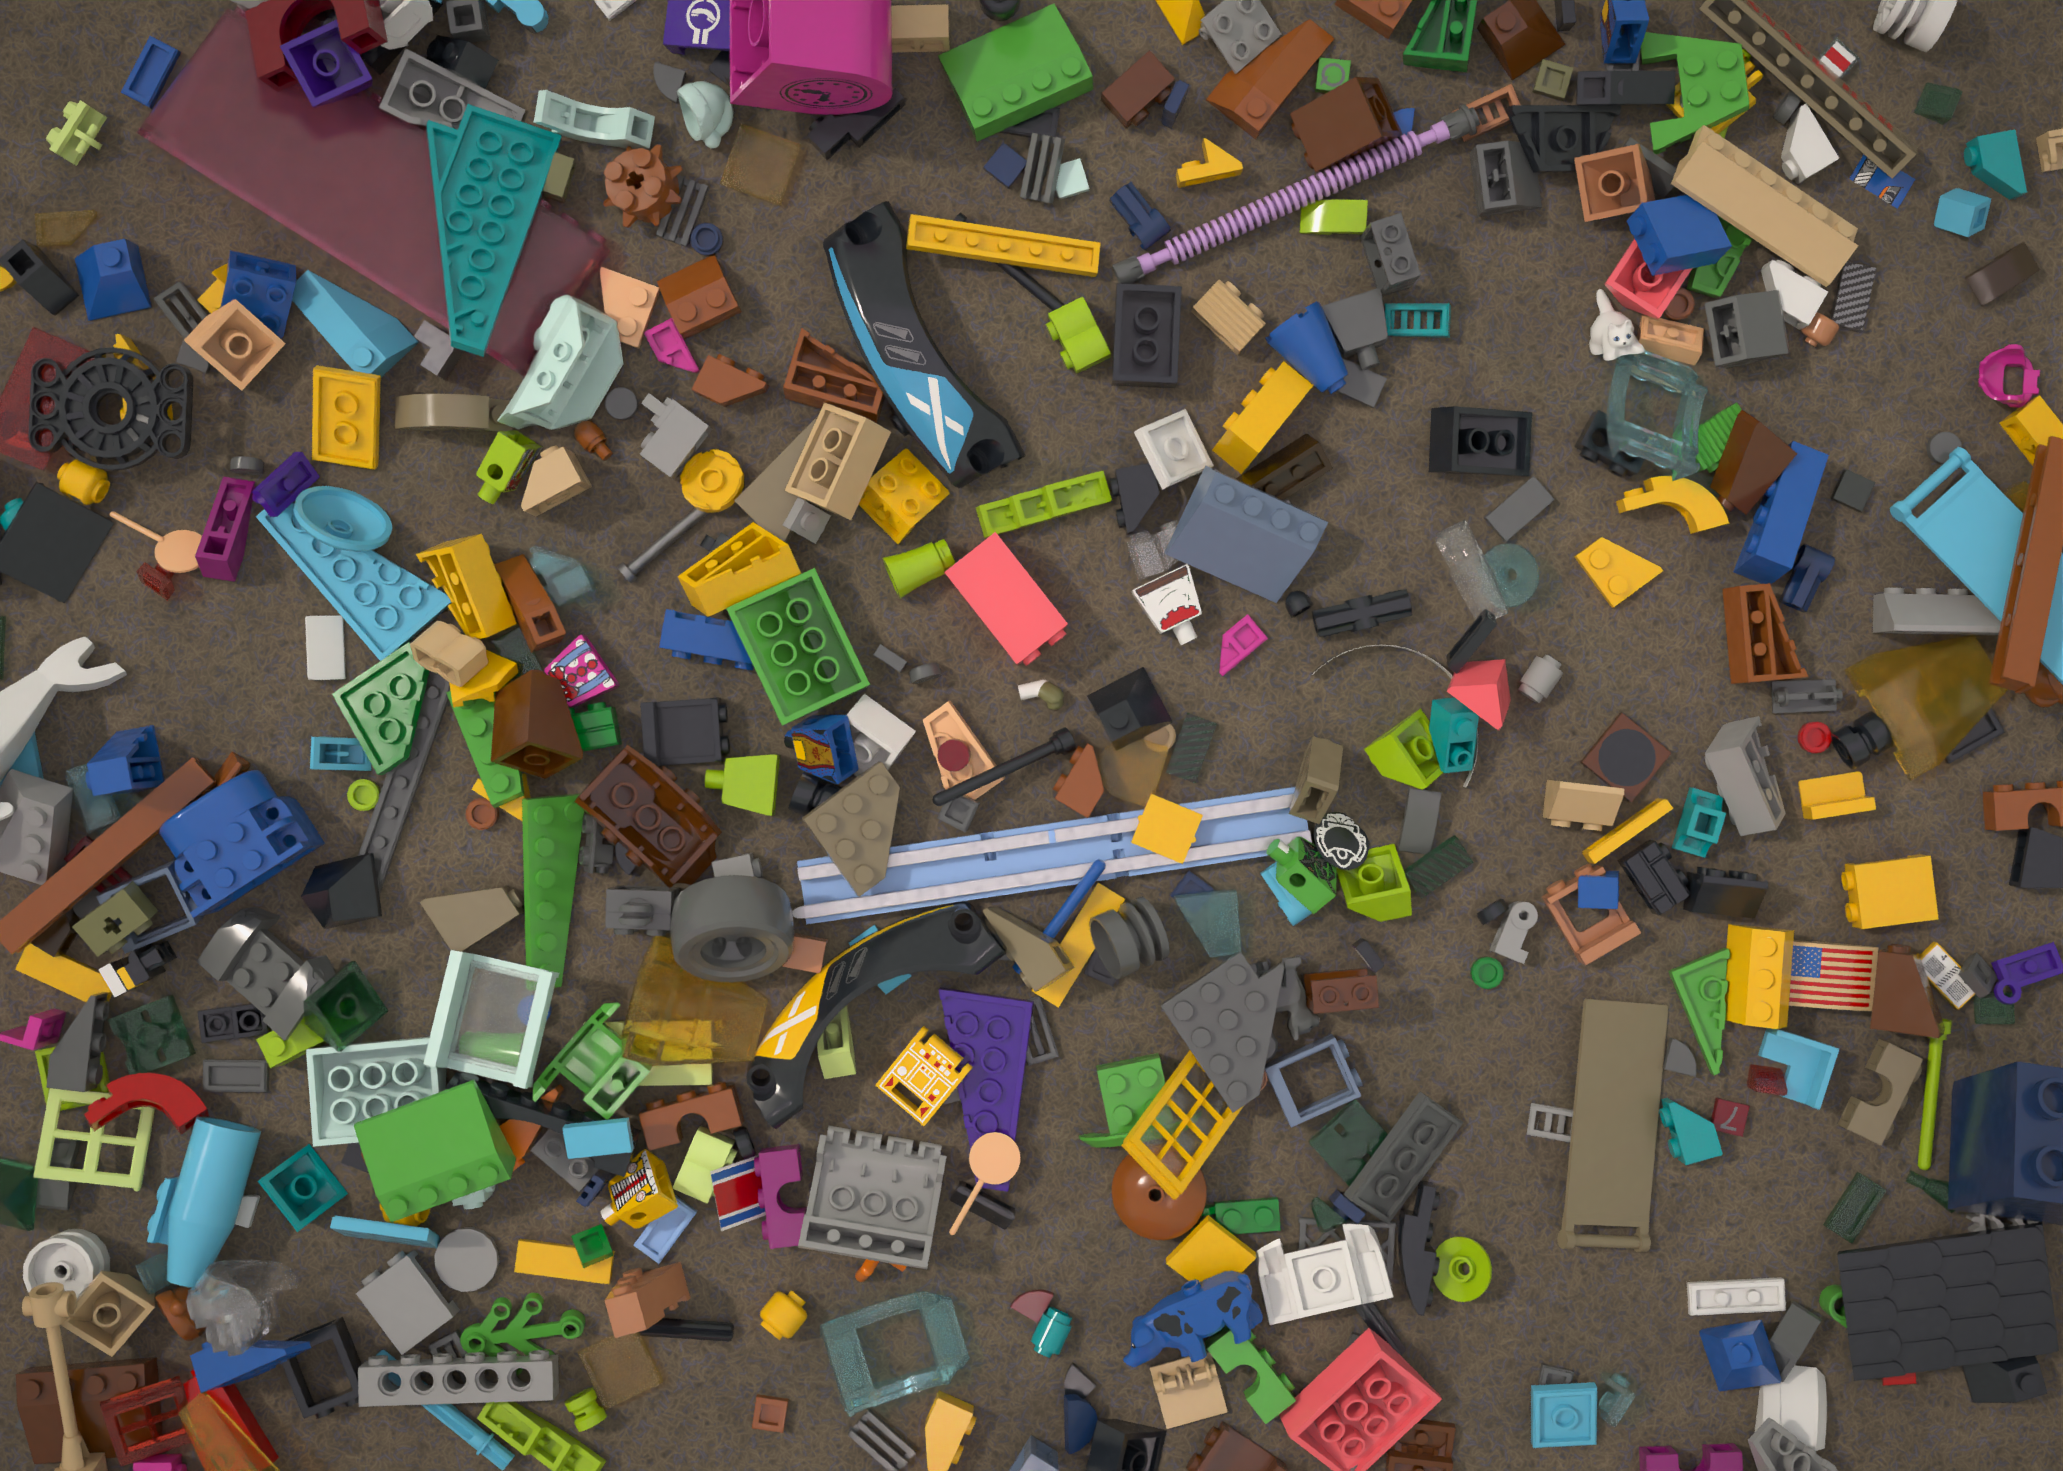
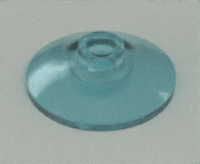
M1512 543L1497 545L1491 548L1480 562L1478 576L1483 581L1481 590L1494 604L1502 607H1516L1527 602L1536 592L1539 584V568L1533 555L1524 547ZM1511 569H1514L1517 573L1515 580L1509 577Z

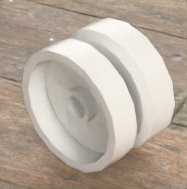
M68 1229L40 1242L29 1252L23 1265V1280L28 1292L38 1285L58 1282L64 1285L65 1291L73 1290L78 1298L101 1270L110 1272V1256L106 1245L97 1235L84 1229Z

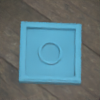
M1595 1382L1531 1385V1444L1533 1448L1597 1445V1386Z

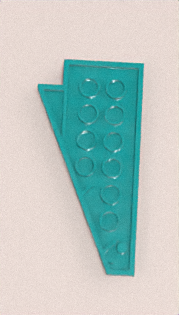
M467 104L458 130L428 120L426 132L451 347L484 357L542 197L554 153H557L559 150L562 135Z

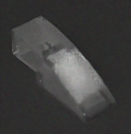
M1463 520L1437 532L1435 543L1450 568V575L1475 620L1485 609L1492 612L1496 619L1508 614L1507 606L1497 582L1467 521Z

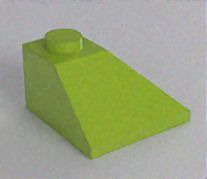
M1421 708L1379 736L1364 749L1382 776L1422 790L1427 788L1443 773L1440 769L1430 735V721Z
M1395 844L1369 849L1364 863L1355 869L1343 870L1336 868L1337 877L1348 909L1380 922L1412 915L1411 890Z

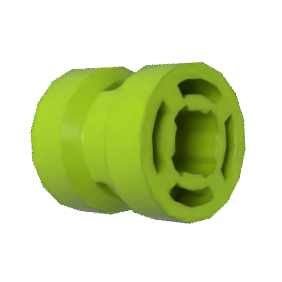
M593 1387L573 1395L564 1402L568 1412L573 1413L576 1418L574 1424L578 1432L585 1431L599 1424L607 1417L604 1408L599 1406L596 1401L597 1394Z

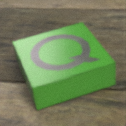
M1319 57L1315 92L1327 93L1349 81L1351 61Z

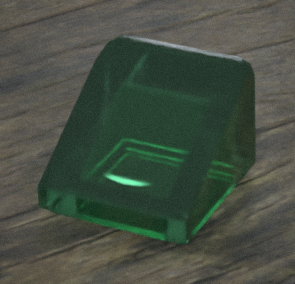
M1927 82L1914 113L1944 125L1951 120L1963 91Z
M2003 990L2005 996H2012L2013 992ZM1994 991L1981 998L1976 994L1973 996L1975 1024H2015L2014 1003L2006 1005L1999 1002L1995 997Z
M1320 1198L1312 1199L1310 1207L1319 1232L1324 1233L1342 1227V1224L1346 1223L1339 1214Z

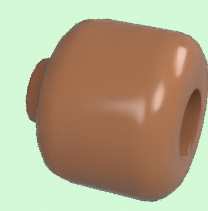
M1816 312L1811 323L1801 329V331L1807 336L1805 341L1816 347L1818 344L1827 346L1839 331V325L1825 315Z

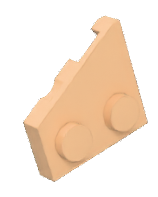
M601 267L600 278L604 312L617 321L620 342L639 349L660 288Z

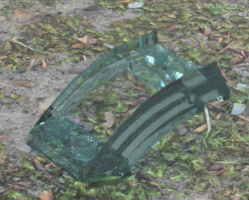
M1646 350L1640 354H1628L1618 357L1607 403V438L1613 459L1617 452L1622 450L1629 456L1649 460L1661 468H1670L1672 470V481L1698 472L1700 464L1696 463V456L1699 453V421L1708 388L1696 383L1699 376L1691 367ZM1630 374L1638 380L1650 381L1662 386L1667 391L1682 394L1672 438L1625 421V400Z
M918 1291L858 1309L820 1324V1338L824 1341L841 1396L839 1400L848 1417L856 1415L855 1413L867 1408H874L918 1391L940 1385L946 1386L951 1383V1379L956 1372L962 1369L970 1359L952 1299L943 1295ZM919 1309L936 1365L873 1384L856 1329L897 1314Z

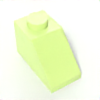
M847 1005L828 1024L817 1042L818 1058L824 1079L856 1074L855 1053Z

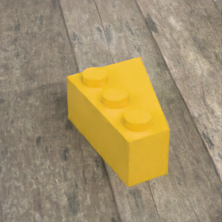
M1284 361L1277 370L1270 367L1259 381L1263 387L1258 393L1252 389L1241 403L1245 409L1240 415L1234 411L1222 426L1227 431L1212 449L1213 452L1240 474L1244 472L1314 386Z
M482 534L446 541L416 554L421 563L424 561L428 563L436 576L432 579L437 589L442 587L452 603L448 605V608L465 635L478 639L487 638L517 624L512 606L508 602L502 587L501 577L496 571L490 556L489 546Z

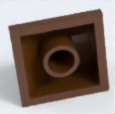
M1509 0L1485 16L1477 27V30L1512 81L1565 45L1536 0Z

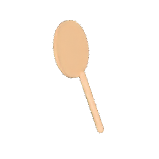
M115 511L110 512L112 518L158 541L155 547V558L163 569L174 573H185L199 567L195 554L202 537L200 534L189 530H177L162 537Z
M997 1132L987 1133L979 1137L972 1145L969 1163L973 1173L979 1180L951 1227L950 1235H955L984 1183L1002 1184L1016 1174L1020 1165V1151L1016 1143L1009 1136Z

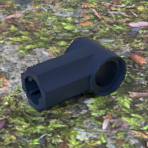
M1132 182L1121 187L1110 197L1109 201L1128 224L1131 235H1136L1141 241L1140 247L1143 250H1147L1171 231L1161 213L1156 208L1152 209Z
M1804 543L1798 549L1800 555L1796 563L1793 564L1792 574L1779 599L1784 605L1801 612H1807L1820 582L1822 583L1828 577L1835 562V557Z

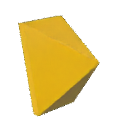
M1155 0L1182 45L1200 35L1199 29L1202 23L1200 20L1205 14L1199 0Z

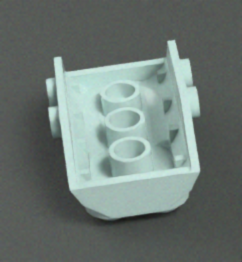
M563 295L552 302L550 311L541 326L536 330L533 345L537 352L525 378L497 422L516 429L539 425L554 430L592 419L623 366L617 321L571 295Z

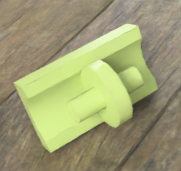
M81 100L79 103L68 102L63 110V116L68 120L62 130L58 127L52 128L46 137V140L51 145L49 148L51 151L76 166L90 145L98 150L102 147V144L94 139L107 119L106 116Z

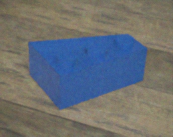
M666 609L659 648L672 650L671 656L691 659L692 653L704 655L703 662L722 665L723 659L735 661V668L754 670V666L732 621Z
M154 725L116 732L87 763L86 783L88 788L92 790L93 796L144 791L157 788L164 782Z

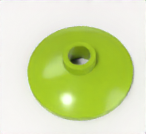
M1453 1237L1445 1240L1438 1246L1435 1252L1437 1253L1436 1257L1440 1259L1437 1275L1432 1277L1440 1292L1449 1299L1458 1302H1468L1479 1298L1487 1290L1492 1277L1491 1261L1485 1249L1478 1242L1467 1237ZM1464 1263L1469 1265L1470 1270L1468 1274L1462 1270Z

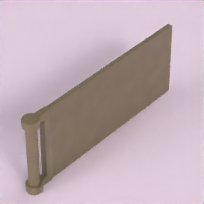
M1584 999L1565 1204L1562 1228L1557 1237V1242L1561 1249H1573L1575 1246L1630 1248L1636 1252H1648L1650 1249L1651 1240L1648 1235L1669 1009L1667 1005ZM1574 1225L1636 1227V1233L1633 1236L1575 1234Z

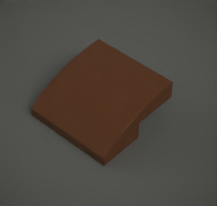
M1421 1419L1387 1451L1385 1471H1452L1453 1461L1451 1457L1456 1431L1455 1424Z

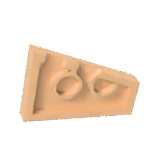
M951 701L946 702L923 719L945 789L997 766ZM956 738L963 740L969 746L971 758L967 766L953 772L944 769L940 765L937 754L944 742ZM1005 776L965 795L976 800L1003 781Z

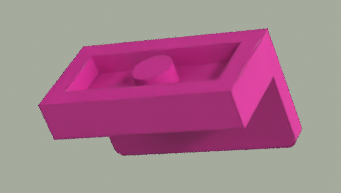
M54 1008L30 1015L27 1027L20 1026L0 1032V1041L30 1050H36L57 1043L66 1012Z

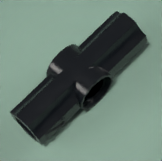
M1407 589L1384 593L1375 597L1368 595L1344 601V604L1312 611L1317 637L1339 634L1348 630L1355 632L1379 626V623L1412 616V606Z

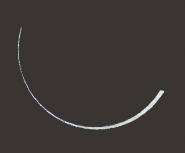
M1372 645V646H1391V647L1402 648V649H1406V650L1415 652V653H1417V654H1419V655H1421V656H1423V657L1429 659V660L1432 661L1433 663H1435V664H1436L1437 666H1439L1443 671H1445V672L1447 673V675L1452 679V675H1451L1443 666H1441L1439 663H1437L1436 661H1434V660L1431 659L1430 657H1428V656H1426V655H1424V654H1421V653H1419V652H1417V651H1414V650H1411V649H1408V648H1405V647H1399V646H1393V645ZM1322 664L1321 666H1319L1311 675H1313V674H1314L1319 668H1321L1324 664ZM1478 732L1476 736L1473 769L1469 771L1468 777L1463 787H1467L1475 767L1478 752Z

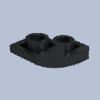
M252 1003L197 1011L201 1043L231 1038L238 1039L268 1033L267 1025L263 1022L265 1015Z

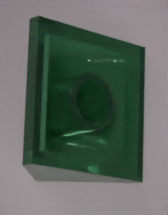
M351 961L303 1001L305 1025L338 1052H342L388 1012V1009L356 961Z
M0 1157V1224L25 1231L34 1230L38 1178L33 1177L35 1165Z

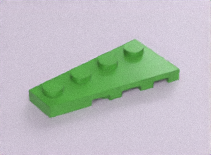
M451 691L446 692L491 805L496 808L524 796L522 772L491 762L495 701L489 702L483 698L463 701L464 706L453 708Z

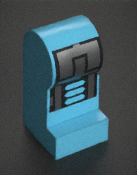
M485 0L498 13L503 7H506L517 16L523 27L530 32H540L548 24L549 17L547 11L538 0Z

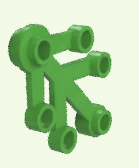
M529 1293L524 1299L523 1306L505 1329L493 1330L499 1320L509 1317L512 1309V1303L509 1299L499 1297L493 1302L491 1311L482 1323L472 1324L464 1329L460 1343L467 1353L484 1352L490 1357H496L497 1353L506 1351L497 1345L500 1343H508L526 1355H529V1352L534 1350H548L549 1355H555L553 1351L543 1349L528 1339L561 1334L567 1339H574L583 1333L586 1320L580 1311L572 1309L565 1311L560 1321L524 1326L532 1315H537L541 1312L544 1303L543 1297L540 1294ZM535 1301L538 1303V1306L532 1307L528 1302ZM504 1306L507 1310L502 1312L496 1307ZM573 1325L576 1327V1330H569L566 1326ZM478 1339L481 1341V1344H475L471 1340ZM523 1368L517 1369V1376L521 1374Z

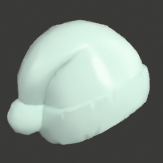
M697 81L687 83L677 91L687 130L695 141L703 140L710 149L717 148L721 142V136L729 131L733 121L734 110L733 104H730V97L720 86L709 82Z

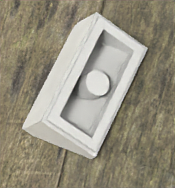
M306 616L308 680L346 679L344 618L342 616Z

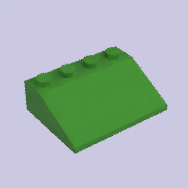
M1055 4L938 55L977 142L1093 90L1092 73Z
M815 568L726 608L782 726L838 702L870 685Z
M475 1079L354 1124L375 1194L390 1222L511 1179L516 1162V1157Z

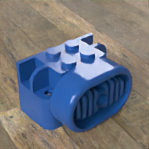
M260 770L245 772L221 784L174 814L161 825L159 830L160 835L176 858L175 871L182 882L179 888L182 892L188 891L197 905V908L190 912L193 918L219 912L325 844L300 803L290 796L278 797Z

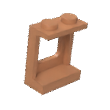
M1591 863L1575 870L1574 874L1576 877L1566 883L1561 879L1546 888L1548 893L1542 896L1543 901L1579 963L1588 965L1641 934L1636 923L1630 921L1620 902L1618 909H1607L1608 916L1582 932L1576 931L1559 899L1578 889V878L1580 875L1604 876L1606 871L1603 866L1595 865L1592 867Z

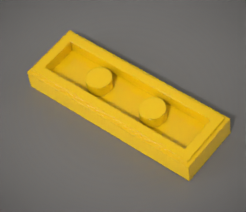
M1655 799L1583 850V856L1588 863L1596 864L1674 808L1667 799Z
M31 943L25 947L15 969L84 1002H87L91 995L101 992H108L107 1001L112 996V992L99 970L67 955L52 957Z
M519 1239L514 1272L610 1284L615 1251H613L612 1257L583 1268L574 1245Z

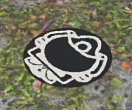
M1327 813L1320 824L1316 823L1314 829L1315 844L1321 856L1329 864L1339 869L1351 870L1364 863L1369 851L1367 835L1345 813Z

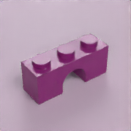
M800 1144L762 1148L758 1153L759 1157L754 1158L756 1177L761 1176L763 1189H758V1202L760 1208H765L766 1220L762 1221L763 1240H769L770 1249L798 1246L807 1207L791 1208L785 1205L780 1197V1188L788 1182L801 1181L803 1177Z
M1734 1443L1702 1444L1703 1456L1700 1464L1692 1470H1682L1679 1468L1678 1453L1671 1446L1639 1447L1640 1471H1743L1742 1451Z

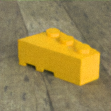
M752 522L677 577L691 605L709 617L798 576L801 572L789 545Z

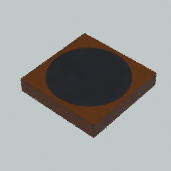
M1619 713L1580 763L1610 787L1624 788L1623 797L1627 801L1633 802L1671 755V752L1626 715Z

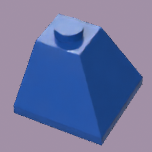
M120 239L97 244L75 258L88 321L152 308L139 247L135 243L127 239Z
M1762 1320L1699 1330L1719 1392L1781 1383L1782 1379Z

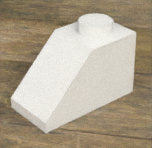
M1807 103L1792 113L1781 159L1784 162L1782 163V169L1785 175L1790 180L1794 179L1796 184L1801 183L1839 159Z

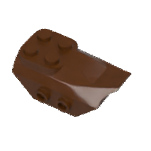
M627 745L586 786L574 802L604 828L601 834L610 843L616 845L619 842L628 850L625 856L637 867L643 864L669 889L678 883L692 885L717 858L715 842L722 831L705 810L698 805L701 801L700 798L689 788L683 791L675 783L677 777L665 766L658 768L650 760Z

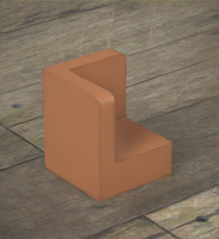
M794 933L793 952L783 967L820 973L828 939Z

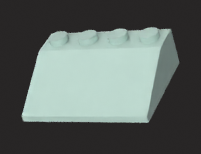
M430 1037L306 1049L313 1147L358 1143L359 1141L354 1129L355 1123L446 1090V1068L423 1065Z

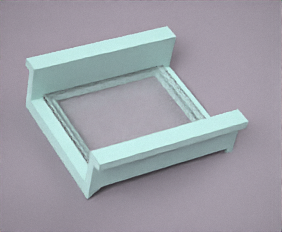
M451 950L423 1065L435 1068H450L513 1083V1086L527 1089L528 1087H533V1075L556 978L559 977V973L473 953Z

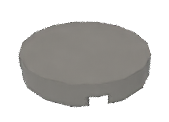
M475 1227L459 1228L448 1233L438 1244L434 1256L435 1269L440 1279L449 1288L460 1292L475 1291L484 1287L497 1272L500 1263L497 1245L494 1239L483 1230Z

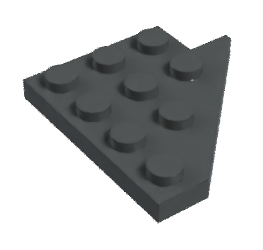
M1241 951L1160 1004L1232 1113L1260 1095L1284 972V966L1280 962L1258 977Z

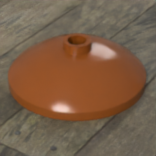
M1153 1143L1146 1146L1157 1156L1165 1144ZM1171 1146L1161 1160L1176 1177L1180 1175L1188 1163L1173 1146ZM1128 1154L1115 1172L1112 1182V1199L1118 1216L1134 1233L1152 1240H1169L1183 1235L1198 1222L1207 1201V1185L1200 1168L1184 1192L1177 1199L1173 1200L1138 1162ZM1152 1189H1158L1161 1192L1160 1200H1154L1151 1197Z

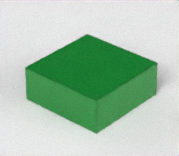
M602 1224L571 1236L583 1268L613 1256V1251Z

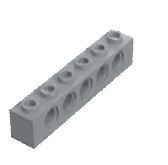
M548 1350L530 1351L529 1355L517 1356L516 1351H503L497 1353L496 1357H485L484 1352H471L465 1354V1358H453L451 1353H440L433 1355V1359H420L419 1354H408L401 1356V1360H388L386 1355L369 1357L368 1361L358 1367L359 1407L554 1400L559 1394L558 1354L549 1355ZM518 1368H524L530 1373L531 1379L529 1382H523L517 1377L516 1371ZM486 1369L494 1370L497 1373V1383L487 1381L484 1375ZM454 1370L464 1373L466 1377L465 1384H459L454 1381L452 1376ZM422 1371L429 1372L433 1376V1385H426L422 1382L420 1377ZM390 1372L399 1375L401 1386H394L390 1383L388 1378Z

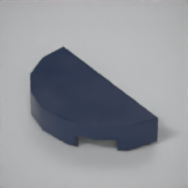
M1076 1394L1064 1395L1065 1450L1069 1455L1081 1450L1090 1442L1098 1420L1093 1406Z

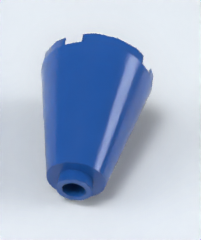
M1316 301L1305 307L1307 312L1304 314L1296 313L1279 325L1265 340L1321 393L1328 390L1330 394H1333L1347 384L1344 378L1349 374L1324 310L1319 301Z

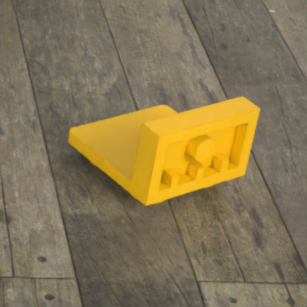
M905 448L870 478L858 505L899 544L908 536L915 525L939 505L950 492Z

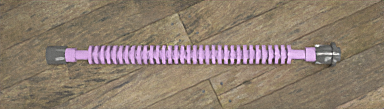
M1462 104L1459 106V110L1441 117V121L1431 125L1430 130L1416 136L1413 131L1407 133V136L1403 134L1399 139L1397 137L1392 139V143L1387 141L1384 143V146L1382 144L1377 146V150L1372 148L1369 150V153L1367 151L1361 154L1362 158L1358 154L1354 156V161L1350 158L1346 160V163L1344 161L1339 163V168L1337 165L1331 167V171L1329 168L1323 171L1324 175L1322 172L1316 173V178L1314 175L1309 176V182L1305 178L1301 180V185L1299 182L1294 183V190L1289 185L1286 187V192L1284 189L1278 190V195L1276 192L1271 193V200L1269 196L1263 197V202L1261 199L1255 201L1256 207L1251 202L1248 204L1249 211L1246 206L1240 207L1241 214L1238 209L1233 210L1234 218L1229 212L1225 214L1226 221L1223 216L1217 218L1219 224H1217L1215 219L1211 220V228L1208 223L1202 224L1204 231H1202L1200 226L1195 228L1196 235L1191 229L1187 231L1189 238H1187L1185 233L1180 234L1181 241H1179L1177 236L1172 238L1173 245L1170 240H1166L1164 242L1166 248L1150 255L1148 252L1139 257L1134 255L1113 264L1112 268L1116 278L1121 284H1134L1144 279L1146 274L1155 271V267L1172 260L1173 264L1176 265L1179 263L1178 256L1183 262L1186 260L1185 253H1187L1189 258L1194 257L1193 250L1197 255L1202 253L1200 247L1204 251L1209 250L1208 243L1211 248L1217 246L1215 240H1217L1219 245L1223 244V236L1228 242L1232 240L1231 233L1234 238L1239 237L1238 230H1240L1242 235L1247 233L1246 226L1249 231L1255 229L1253 223H1255L1257 228L1261 227V219L1266 225L1270 223L1269 217L1272 221L1277 220V214L1280 218L1285 216L1284 210L1287 214L1293 212L1292 207L1297 211L1300 209V205L1303 208L1308 206L1307 200L1310 204L1315 203V198L1319 201L1323 199V195L1325 197L1330 196V191L1333 194L1338 192V188L1342 191L1346 189V185L1348 187L1353 186V181L1357 184L1361 182V178L1363 180L1368 179V174L1373 177L1376 175V171L1380 174L1384 172V168L1385 170L1391 169V164L1395 167L1399 165V161L1404 163L1407 161V158L1408 160L1413 159L1414 154L1418 157L1422 155L1421 148L1433 142L1439 144L1448 139L1453 141L1467 134L1470 136L1477 133L1476 127L1480 125L1478 115L1473 107L1468 108L1466 104Z

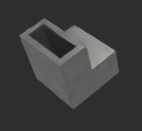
M424 320L414 335L416 339L430 347L420 365L440 378L447 380L464 351L451 347L450 336Z

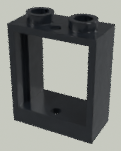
M343 1317L283 1340L308 1341L312 1347L332 1339L352 1387L314 1403L296 1356L287 1359L286 1362L282 1363V1366L304 1419L312 1415L319 1419L334 1412V1407L345 1403L346 1407H349L359 1402L358 1367L362 1363Z

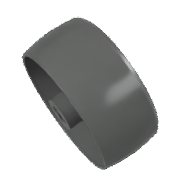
M718 876L690 885L676 897L672 908L670 935L674 959L680 968L699 978L716 982L748 981L774 972L790 959L794 947V922L788 895L775 883L752 876Z

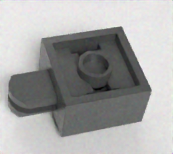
M616 885L606 889L605 928H614V934L632 935L634 932H639V929L647 930L646 935L665 936L666 933H670L672 908L676 897L680 894V887H671L669 889L668 887Z

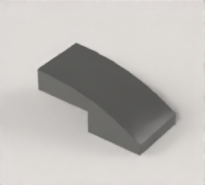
M1408 788L1398 851L1430 855L1442 792Z

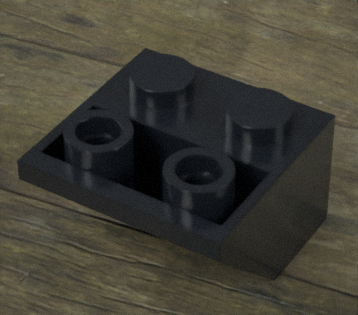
M1697 867V873L1687 872V879L1690 885L1686 888L1691 895L1684 899L1683 910L1755 918L1768 890L1769 882L1758 880V874L1729 870V875L1726 876V871Z

